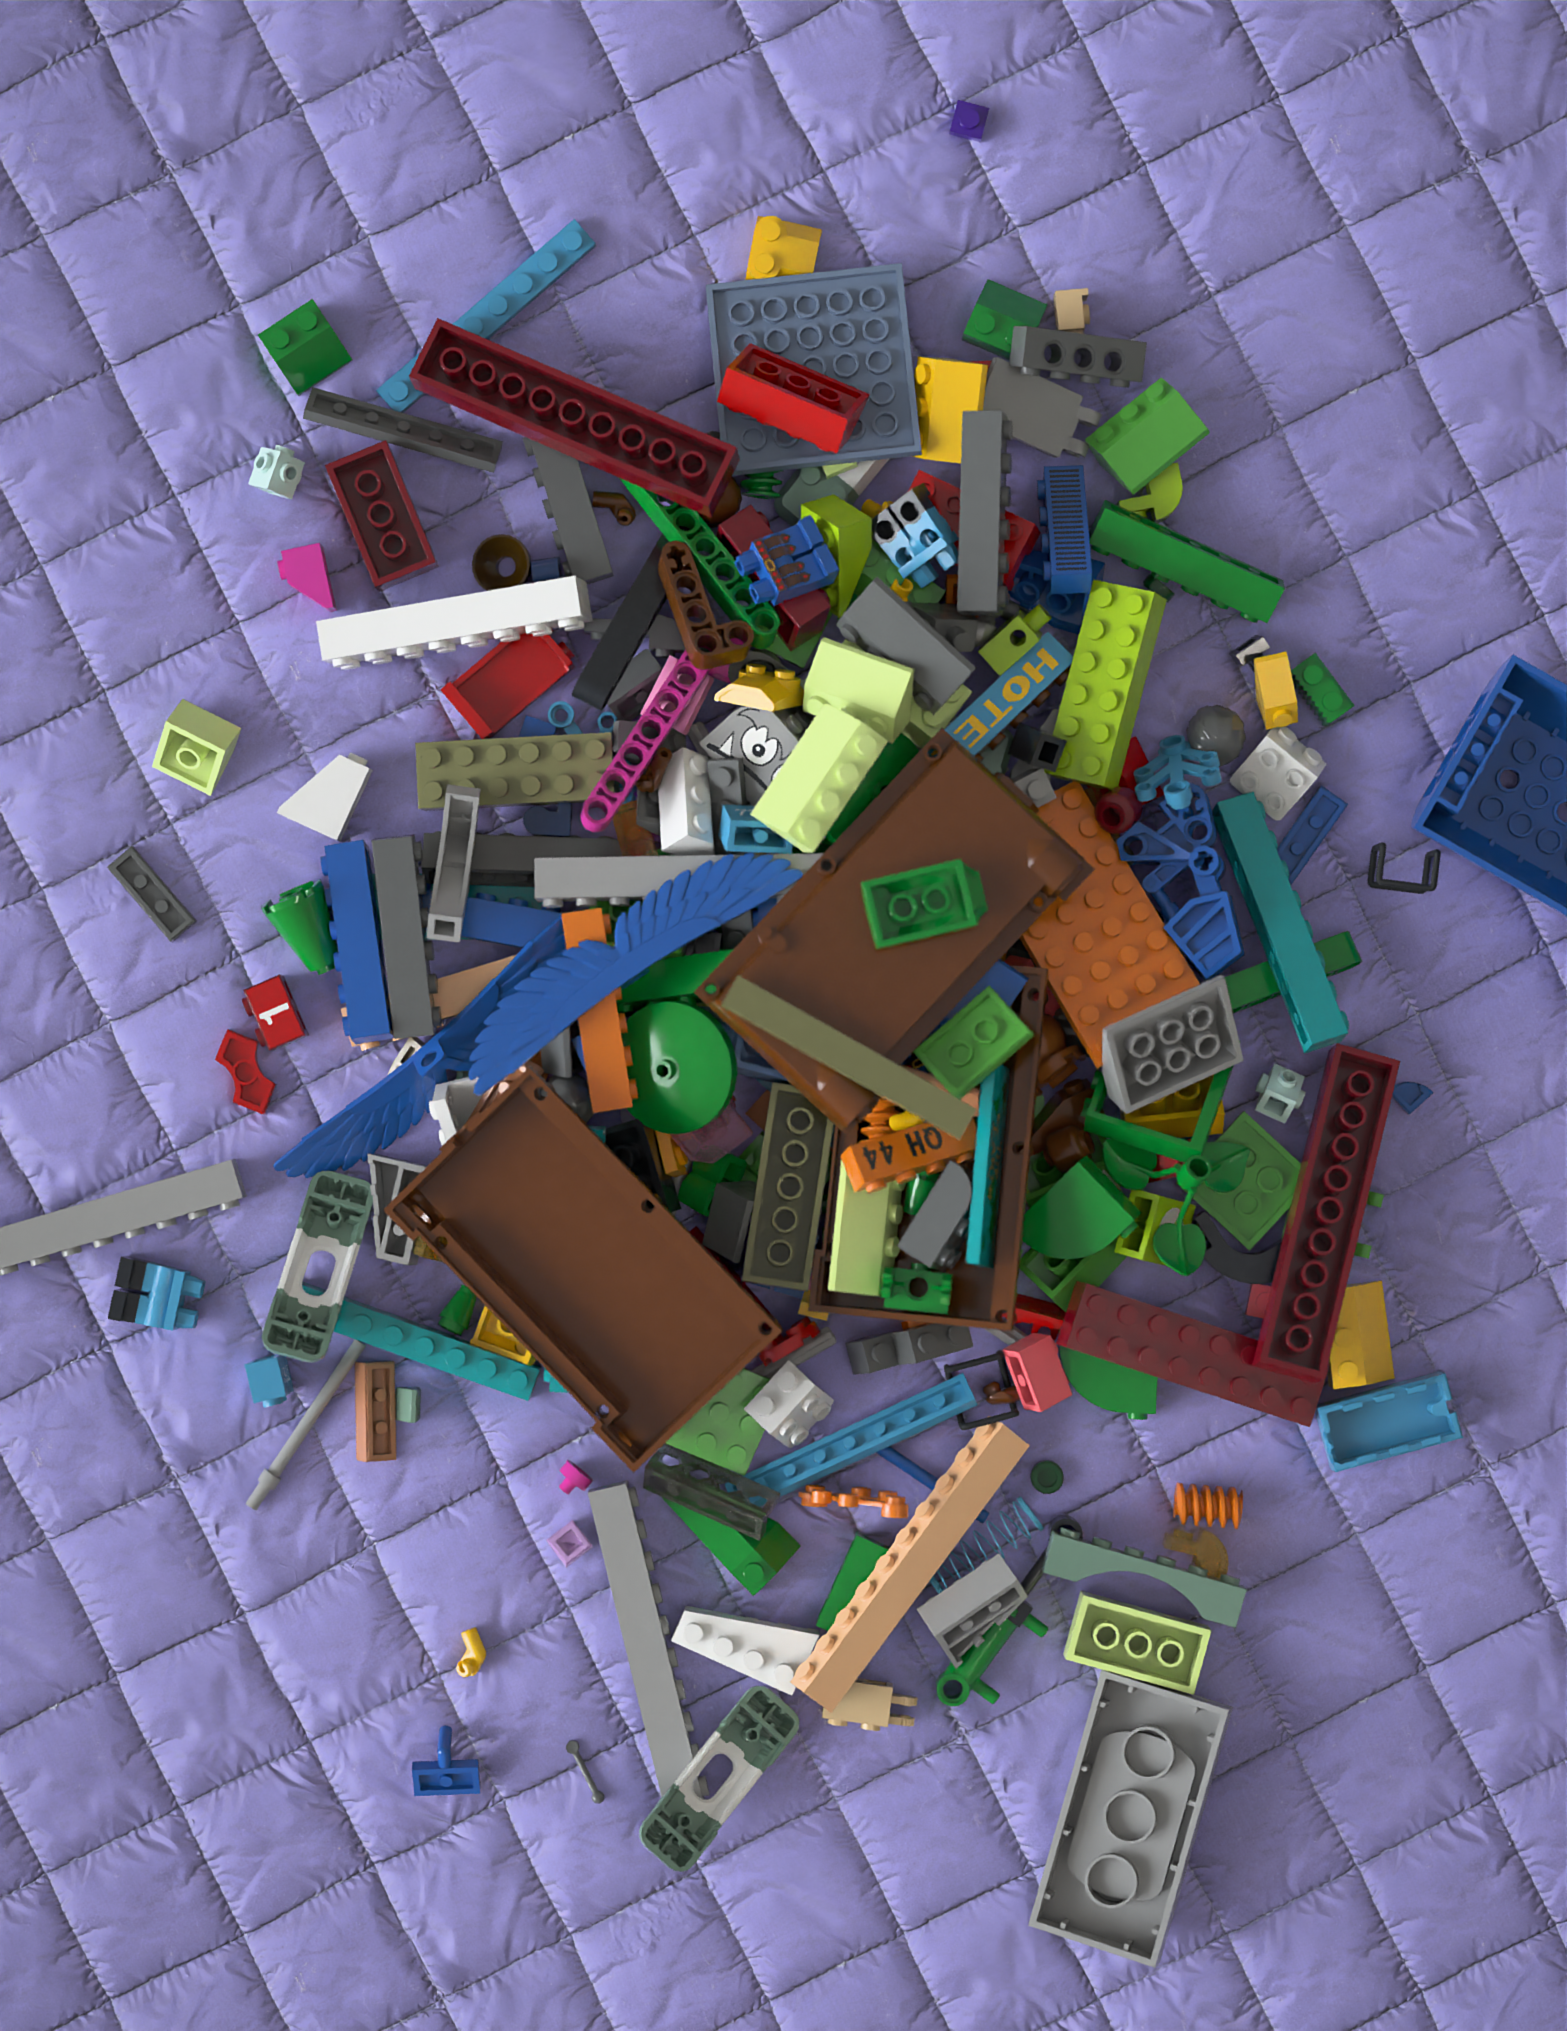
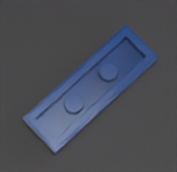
M1322 785L1276 849L1280 860H1284L1288 866L1290 885L1293 884L1348 805Z

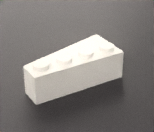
M685 1606L671 1641L789 1695H793L796 1686L790 1681L795 1676L797 1668L811 1655L819 1637V1630Z

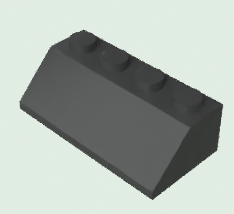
M878 577L869 584L836 624L840 628L842 636L849 642L856 643L863 651L914 669L912 691L914 701L921 709L930 711L933 715L976 669L972 663Z

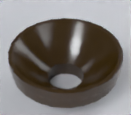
M504 534L493 535L481 542L472 560L474 577L478 584L486 591L524 585L528 581L532 569L531 556L525 545L517 538ZM505 558H512L516 566L515 571L510 576L503 577L499 573V563Z

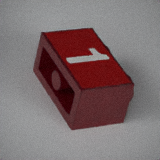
M277 975L244 989L246 997L242 999V1003L248 1016H255L259 1028L255 1029V1033L262 1047L267 1046L269 1051H274L309 1036L284 975Z

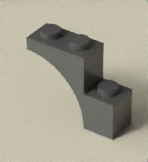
M934 1323L875 1334L845 1343L853 1375L873 1373L897 1365L915 1364L974 1347L969 1327Z

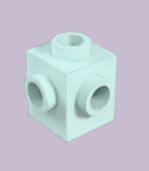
M276 445L275 450L261 447L259 455L255 459L254 469L248 484L269 494L292 499L296 487L301 480L305 462L294 458L295 452L286 447Z
M1274 1064L1269 1074L1263 1073L1258 1081L1255 1091L1259 1092L1260 1095L1255 1111L1286 1123L1294 1108L1299 1109L1306 1091L1301 1090L1305 1076Z

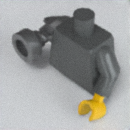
M895 579L890 587L893 592L959 652L973 651L974 647L989 641L997 629L995 627V618L999 616H980L977 618L976 616H963L957 611V604L912 603L908 601L907 597L913 589V584L909 579H905L901 586L898 580Z

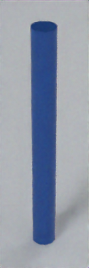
M890 1446L876 1452L932 1491L935 1488L938 1478ZM983 1509L976 1520L983 1524L989 1512Z

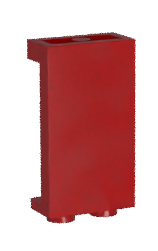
M522 633L519 640L500 642L453 683H447L440 690L481 739H491L575 668L571 661L575 655L563 641L557 645L550 634L533 637V634Z

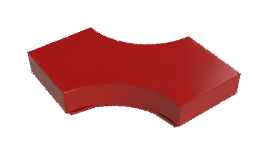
M227 1029L215 1060L225 1066L233 1077L235 1084L233 1103L265 1115L277 1084L269 1080L258 1065L257 1046L259 1041Z

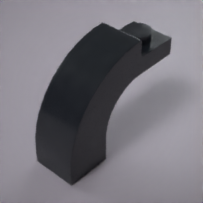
M1202 1210L1193 1216L1195 1225L1201 1229L1205 1241L1209 1244L1206 1247L1203 1259L1213 1269L1226 1277L1243 1283L1266 1284L1273 1282L1283 1238L1259 1252L1241 1253L1231 1248L1225 1242L1206 1211Z

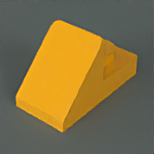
M655 1130L665 1174L672 1177L687 1174L685 1164H688V1156L684 1146L680 1145L679 1142L699 1137L703 1134L697 1130L684 1134H667Z

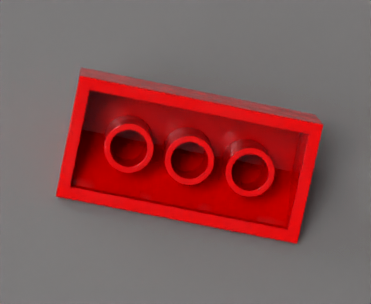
M749 343L726 368L717 402L725 405L733 412L744 413L756 418L763 425L774 426L786 431L793 438L804 439L816 444L823 451L838 453L848 442L870 394Z

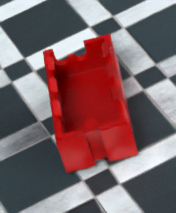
M918 470L909 490L924 483L930 492L929 499L939 514L947 521L951 531H954L959 537L960 488ZM1005 510V520L1010 522L1009 540H1004V553L1009 554V572L1004 573L1003 586H1007L1008 590L1011 591L1014 586V576L1024 556L1030 555L1041 532L1035 523ZM958 540V541H956V542L954 543V545L956 546V548H957L958 551H959V540Z

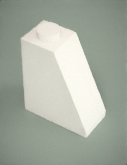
M349 753L348 758L339 754L279 807L277 813L340 842L373 771L366 767L368 760L353 753Z

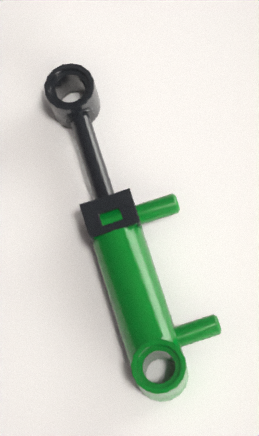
M1060 1515L1050 1522L1048 1541L1050 1540L1052 1530L1057 1531L1062 1525L1072 1526L1075 1531L1081 1533L1079 1538L1083 1539V1531L1075 1518L1069 1515ZM1047 1548L1020 1583L1027 1596L1044 1574L1041 1567ZM1024 1600L1000 1626L994 1623L982 1635L985 1641L979 1647L973 1644L960 1657L963 1663L957 1669L950 1662L945 1671L936 1680V1691L943 1704L959 1706L967 1700L971 1690L991 1704L996 1703L1000 1693L983 1682L980 1677L1017 1627L1023 1624L1039 1637H1043L1048 1631L1047 1625L1030 1614L1033 1610L1030 1603ZM950 1680L959 1681L962 1684L961 1691L956 1695L946 1694L943 1691L946 1682Z

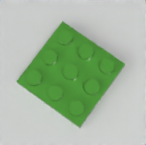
M1242 1111L1223 1134L1214 1141L1231 1142L1250 1148L1241 1184L1231 1192L1221 1193L1211 1190L1203 1182L1197 1188L1193 1199L1250 1251L1291 1207L1301 1163L1245 1111Z
M744 1367L684 1424L666 1444L745 1476L765 1429L744 1408L771 1378Z

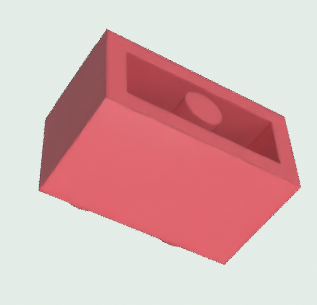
M1032 1333L1002 1349L1025 1410L1042 1412L1072 1395L1069 1387L1070 1381L1062 1368L1058 1357V1347L1051 1338V1335Z

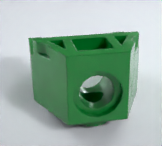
M911 1263V1269L884 1267L883 1285L881 1288V1297L885 1298L884 1307L948 1314L953 1274L932 1272L930 1267L920 1263ZM917 1277L923 1278L928 1284V1291L922 1297L914 1296L910 1291V1283Z

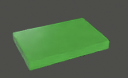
M989 985L913 1052L952 1096L962 1099L1029 1041L1034 1034Z

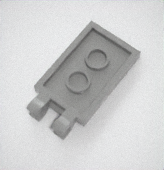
M993 357L986 377L983 411L1002 410L1008 416V420H1012V439L1054 458L1060 457L1062 451L1077 458L1080 456L1086 457L1089 449L1087 443L1072 438L1076 426L1079 422L1088 427L1092 425L1097 427L1102 416L1101 413L1080 406L1083 398L1082 395L1043 377L1020 374V367L1009 366L1008 361L999 357Z

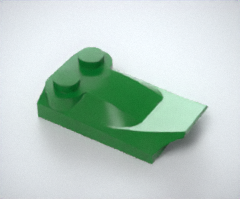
M962 859L861 882L864 905L876 949L893 947L977 926L981 916L988 910L979 871L968 867L962 862Z

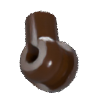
M665 747L657 749L646 770V774H642L636 783L640 792L648 791L653 793L659 789L666 768L672 758V753L669 749Z

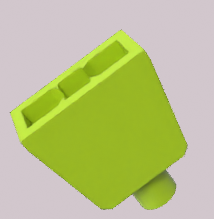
M1040 604L1034 607L1028 614H1025L1020 609L996 629L990 640L980 646L978 652L997 674L1001 676L1040 641L1042 632L1039 629L1049 622L1052 617ZM1015 630H1022L1026 636L1018 638L1013 632Z

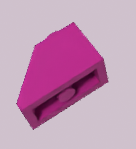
M320 543L281 551L283 560L277 561L281 580L287 579L288 584L326 610L330 612L337 611L323 546Z

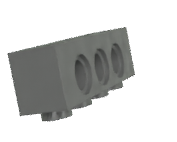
M1014 326L1009 366L1020 367V374L1040 376V370L1051 371L1050 378L1070 380V374L1081 375L1080 382L1100 384V378L1110 379V386L1129 388L1130 382H1142L1147 342L1029 326ZM1047 346L1051 349L1049 361H1046L1044 357V350ZM1077 350L1081 353V361L1078 365L1074 361V355ZM1107 354L1111 358V364L1108 369L1104 365V358Z

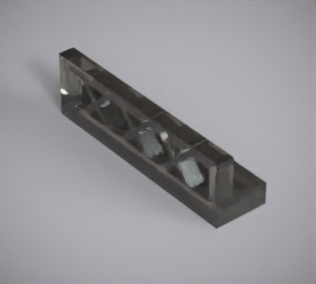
M666 1443L654 1453L645 1466L644 1489L759 1541L766 1532L768 1516L780 1500L779 1492ZM666 1454L678 1459L679 1464L668 1466L660 1461ZM700 1469L707 1472L709 1477L697 1479L692 1477L689 1471ZM731 1483L737 1486L738 1491H723L720 1489L719 1484ZM760 1496L768 1501L761 1508L750 1503L748 1498Z

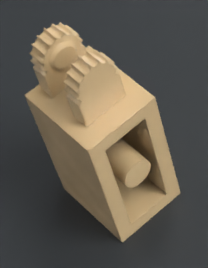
M857 1678L832 1713L824 1707L822 1708V1718L828 1719V1724L836 1726H847L848 1722L861 1723L860 1728L871 1731H880V1726L888 1727V1724L914 1726L915 1718L903 1714H890L891 1703L908 1707L916 1706L918 1698L893 1693V1683Z

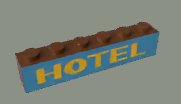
M1047 632L1038 643L1003 673L944 730L982 762L984 758L981 754L988 748L994 751L1006 739L1003 733L1011 726L1017 729L1018 724L1023 723L1029 715L1026 712L1033 705L1039 708L1050 697L1051 693L1049 690L1055 684L1061 687L1067 681L1073 655ZM930 749L928 755L934 758L937 756V751Z

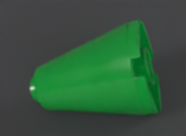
M318 879L315 883H313V880L279 894L280 902L273 904L270 899L261 906L264 915L310 972L317 971L318 975L335 968L334 952H338L336 940H332L330 934L329 920H331V916L327 907L325 889L321 879Z

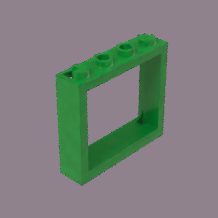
M1234 1065L1214 1074L1191 1142L1101 1114L1108 1093L1103 1073L1099 1070H1096L1091 1084V1089L1095 1090L1092 1099L1086 1097L1080 1115L1085 1118L1084 1131L1184 1163L1191 1156H1202Z

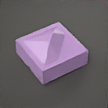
M573 1520L546 1540L566 1568L593 1548L592 1544Z

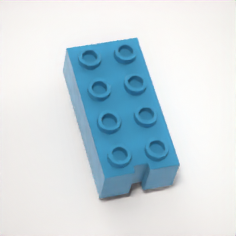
M1437 1371L1317 1404L1315 1415L1330 1469L1334 1472H1339L1463 1438L1457 1413L1447 1407L1446 1401L1453 1398L1446 1373Z

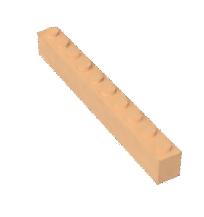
M1001 1422L977 1427L974 1436L965 1448L957 1453L954 1463L937 1480L933 1491L917 1507L915 1515L907 1526L899 1531L895 1542L887 1553L878 1559L875 1569L866 1581L858 1586L855 1596L846 1608L838 1613L834 1624L817 1641L814 1651L797 1668L795 1676L790 1682L832 1713L1030 1445Z

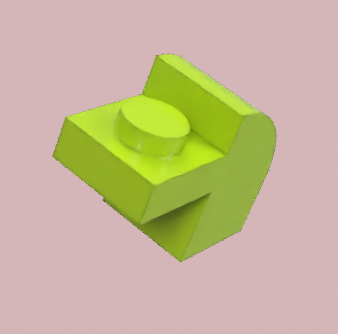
M1178 462L1172 463L1145 485L1147 495L1120 500L1117 505L1147 518L1146 513L1151 512L1152 521L1156 523L1167 519L1178 506L1183 491Z

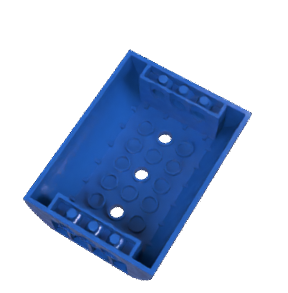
M1513 654L1503 663L1481 693L1418 803L1411 827L1567 917V822L1562 821L1557 814L1559 805L1567 803V685ZM1505 770H1510L1517 776V784L1512 789L1503 787L1500 782V776Z

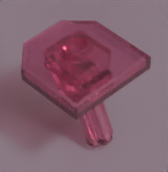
M734 1095L724 1112L709 1125L689 1133L670 1134L689 1160L714 1164L753 1135V1131L735 1110L736 1097Z

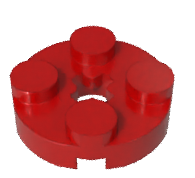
M805 1316L785 1331L787 1335L783 1337L780 1333L758 1354L763 1364L768 1366L771 1362L774 1363L804 1345V1339L811 1336L812 1339L821 1332L814 1320L810 1321L809 1317Z

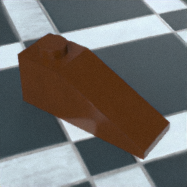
M1087 1078L1083 1080L1074 1079L1067 1082L1063 1089L1057 1091L1034 1118L1031 1144L1033 1155L1047 1148L1046 1139L1050 1133L1069 1125H1076L1080 1129H1084L1085 1118L1080 1116L1084 1107V1101L1086 1097L1092 1099L1095 1090L1091 1089V1083ZM1024 1145L1019 1147V1154L1024 1153Z

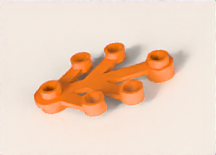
M805 1485L804 1491H798V1497H801V1505L827 1507V1504L836 1501L838 1506L858 1507L859 1504L882 1507L881 1516L908 1518L909 1504L905 1503L906 1497L898 1496L897 1491L879 1490L878 1497H871V1488L851 1487V1493H832V1491L825 1490V1486Z

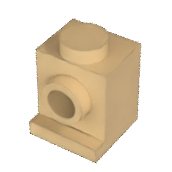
M1088 288L1055 291L1053 301L1056 330L1084 334L1085 324H1090L1089 305L1083 304V301H1086L1089 295Z

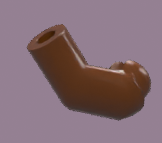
M604 491L593 492L592 507L609 508L617 522L622 526H628L635 520V508L624 494Z
M994 1381L983 1387V1393L987 1397L985 1400L992 1405L1011 1404L1020 1401L1015 1385L1001 1390L1000 1384Z

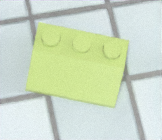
M824 637L820 642L804 685L803 711L816 716L824 703H827L863 722L888 740V742L893 743L910 721L914 669Z

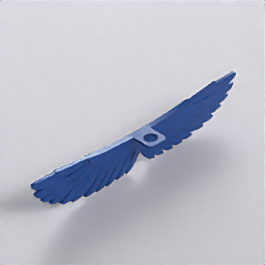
M751 852L735 860L734 855L729 854L714 864L712 860H708L692 875L691 870L688 869L680 873L674 879V882L672 879H669L663 883L658 893H656L655 889L651 890L644 899L642 907L640 901H637L630 908L628 915L623 912L618 918L615 929V947L599 941L584 940L578 943L580 947H572L563 951V955L566 957L548 960L546 964L549 967L538 968L530 974L533 978H527L519 982L514 987L519 992L507 996L498 1002L497 1005L500 1009L490 1014L484 1021L485 1025L490 1026L477 1036L475 1042L481 1044L470 1056V1061H477L469 1070V1079L471 1081L479 1078L474 1086L476 1096L484 1094L508 1075L514 1074L579 1017L619 987L622 990L646 975L650 971L649 967L691 941L769 901L772 896L798 881L803 876L802 871L798 869L786 870L791 865V862L784 858L771 862L773 859L771 854L761 855L753 859L754 853Z
M562 916L557 917L534 940H530L495 979L493 978L439 1033L379 1083L348 1104L345 1109L304 1136L301 1142L274 1163V1169L276 1171L287 1170L286 1175L288 1177H297L304 1174L305 1178L313 1177L321 1171L334 1172L339 1167L346 1171L353 1167L360 1159L363 1162L368 1160L367 1153L374 1154L380 1145L384 1150L395 1141L397 1135L401 1138L409 1130L411 1122L416 1126L420 1122L424 1110L430 1113L429 1101L433 1100L435 1085L448 1082L446 1070L469 1071L472 1065L477 1062L470 1061L471 1054L481 1044L476 1043L475 1039L484 1029L490 1026L485 1025L484 1021L490 1014L500 1009L497 1005L498 1002L507 996L519 992L514 987L524 979L533 978L530 976L533 971L541 967H549L546 964L548 960L566 957L563 955V951L567 950Z

